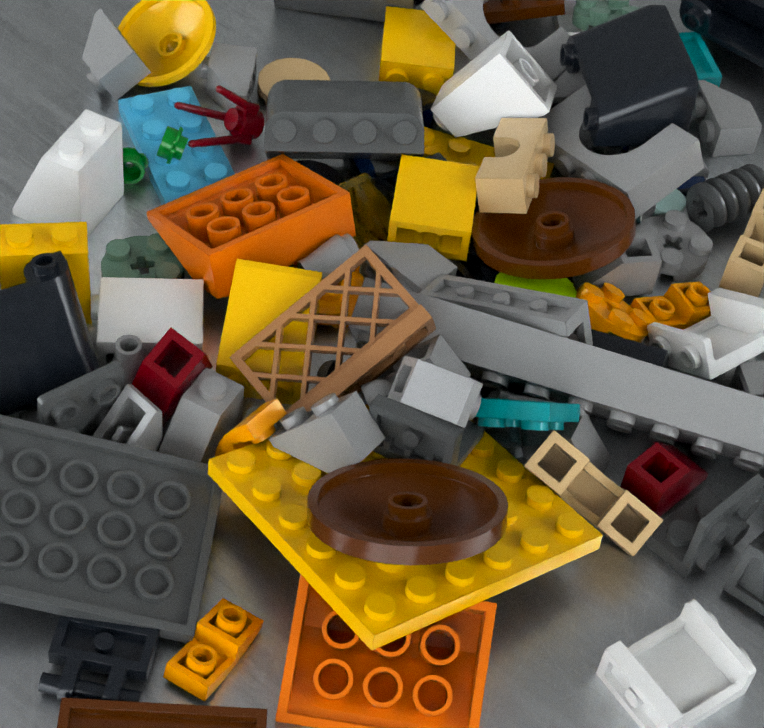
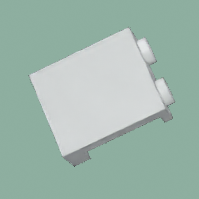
M101 277L100 293L91 295V320H98L97 327L89 326V333L94 350L97 353L99 368L107 364V355L109 353H115V343L119 337L123 335L137 336L142 341L144 354H149L170 327L203 351L204 279Z
M719 287L708 293L710 317L684 330L653 322L647 325L649 345L668 350L669 361L667 366L712 380L764 352L763 298Z
M692 599L685 603L678 618L629 647H626L621 640L607 647L596 674L640 728H691L744 695L757 670L747 652L743 648L736 646L720 628L715 616L705 610L697 600Z

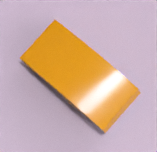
M700 281L674 283L670 285L664 296L634 298L630 306L648 314L653 322L684 330L711 316L708 293L711 291Z
M278 398L262 404L225 434L220 440L214 456L216 457L251 444H258L270 437L276 431L274 424L287 414Z
M222 598L197 622L193 640H190L166 663L163 678L205 702L245 654L261 630L264 621Z

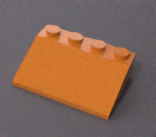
M284 154L146 212L149 222L192 279H204V290L217 299L229 297L237 259L289 267L297 265V261L307 257L335 234L342 236L348 233L352 237L356 236L350 192Z
M300 574L275 721L313 728H479L497 603L482 601L371 651Z

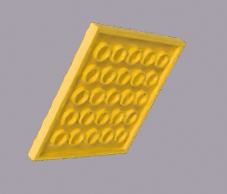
M485 431L482 439L460 467L485 476L504 492L508 501L505 534L494 546L480 554L458 561L434 565L378 563L344 554L323 543L314 535L308 525L307 496L316 481L328 473L274 448L269 438L258 444H251L210 458L208 461L207 474L371 651L592 553L600 548L603 536L547 485L525 469L522 463ZM372 451L361 462L387 458Z

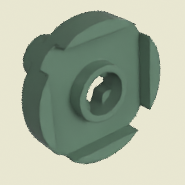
M576 0V5L573 8L572 23L577 28L585 31L589 29V25L595 27L637 10L639 7L629 5L630 0Z
M155 233L150 236H132L125 239L111 240L106 245V253L101 261V277L184 279L185 268L159 233ZM137 268H149V273L141 274Z

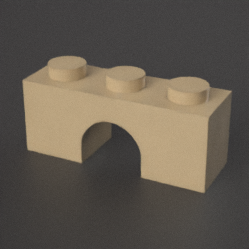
M501 118L493 136L495 157H484L475 177L479 212L527 214L532 198L538 197L540 177L546 176L547 159L554 155V134L548 133L547 118Z
M764 188L753 208L744 234L740 235L730 255L719 284L720 288L755 297L760 296L764 287Z
M555 430L524 465L525 469L547 485L576 512L630 556H634L663 521L662 518L628 490H624L604 475L590 462L588 457Z

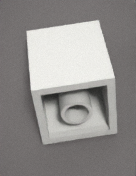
M508 30L441 86L430 110L433 112V118L443 130H449L456 138L497 128L501 118H538L550 112L557 85Z
M85 109L42 156L12 208L13 215L32 223L87 222V234L89 236L124 195L122 123Z

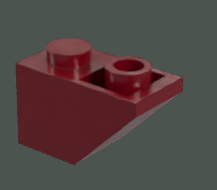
M170 327L142 361L132 385L162 411L163 428L175 413L182 395L205 368L211 369L213 366L202 350Z
M656 442L627 465L620 487L628 490L661 517L706 480L708 473L675 446Z

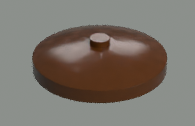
M571 177L540 179L538 197L532 198L527 214L480 213L478 210L472 224L474 249L485 264L507 275L539 280L568 278L602 268L619 258L630 247L636 234L635 209L625 194L602 182Z
M396 458L351 464L336 469L317 480L307 496L308 525L318 539L344 554L378 563L434 565L466 559L494 546L503 537L507 528L508 501L499 486L477 472L438 461Z

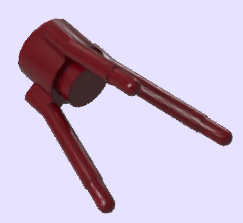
M221 85L216 87V92L238 105L230 108L226 113L182 102L174 104V107L178 110L224 121L225 128L232 134L231 136L190 140L188 142L190 148L238 143L249 146L252 140L257 139L263 132L265 119L263 113L259 111L260 105L248 102Z

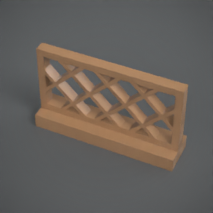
M365 244L229 358L266 402L276 399L278 381L302 383L300 399L289 407L286 413L289 414L302 406L308 412L312 410V405L329 394L335 393L338 398L355 391L359 394L362 391L361 385L376 380L436 330V326L432 316L426 309L415 301ZM367 260L376 270L375 288L351 286L352 272ZM382 278L391 289L382 288ZM344 279V286H338L337 284ZM326 293L343 294L341 315H317L318 300ZM350 294L374 296L372 318L347 317ZM381 296L399 297L409 308L395 320L378 319ZM310 307L309 314H302L305 310H307ZM292 321L308 322L306 345L283 343L284 328ZM316 323L340 324L337 347L313 345ZM346 325L371 326L369 342L362 348L344 347ZM377 327H386L377 334ZM276 335L275 343L268 342ZM258 349L274 350L272 373L253 372L244 361ZM282 351L305 352L303 375L279 374ZM312 353L336 354L335 370L327 377L310 376ZM343 355H351V357L343 363ZM260 380L271 381L270 391L267 390ZM309 384H317L308 392Z

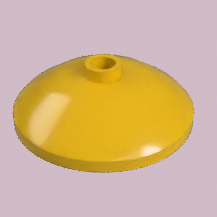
M141 0L126 14L118 30L151 71L137 85L144 87L165 86L184 78L200 65L210 51L216 34L215 15L206 0Z

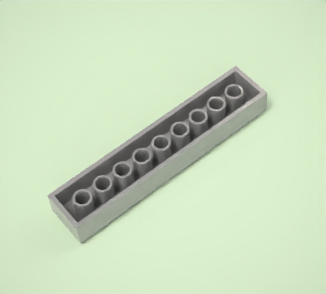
M365 277L362 287L375 288V279ZM382 282V288L391 289L387 283ZM406 289L419 305L421 304L432 316L436 326V330L419 344L441 334L471 373L470 378L483 381L482 387L488 391H492L494 388L506 391L512 390L525 394L524 396L558 403L580 404V407L584 408L589 419L591 415L607 420L606 426L616 431L631 433L634 428L649 433L648 439L655 443L659 442L673 446L676 441L692 446L690 452L703 458L715 460L718 454L734 459L733 466L745 471L758 473L760 468L764 469L763 397ZM359 295L352 317L372 318L374 296ZM381 296L378 319L395 320L409 308L399 297ZM349 325L356 342L362 344V348L369 342L371 326ZM377 327V334L386 327Z

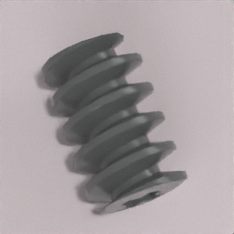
M746 164L738 169H733L715 178H710L691 186L686 197V210L690 221L698 225L704 232L712 230L713 227H720L725 222L730 223L737 218H742L752 213L764 188V170L755 164Z

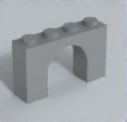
M425 0L420 6L471 61L500 38L491 29L484 16L483 4L489 0ZM562 27L558 28L538 45L524 47L553 82L566 71V67L561 66L560 49L562 44H567L570 35Z
M587 85L581 87L552 108L546 115L540 117L547 118L548 133H553L555 138L553 157H548L547 161L553 163L564 177L594 180L618 189L633 204L635 219L704 168L699 139L673 123L630 152L618 155H602L590 151L594 144L590 131H585L583 126L584 110L586 107H590L592 99Z

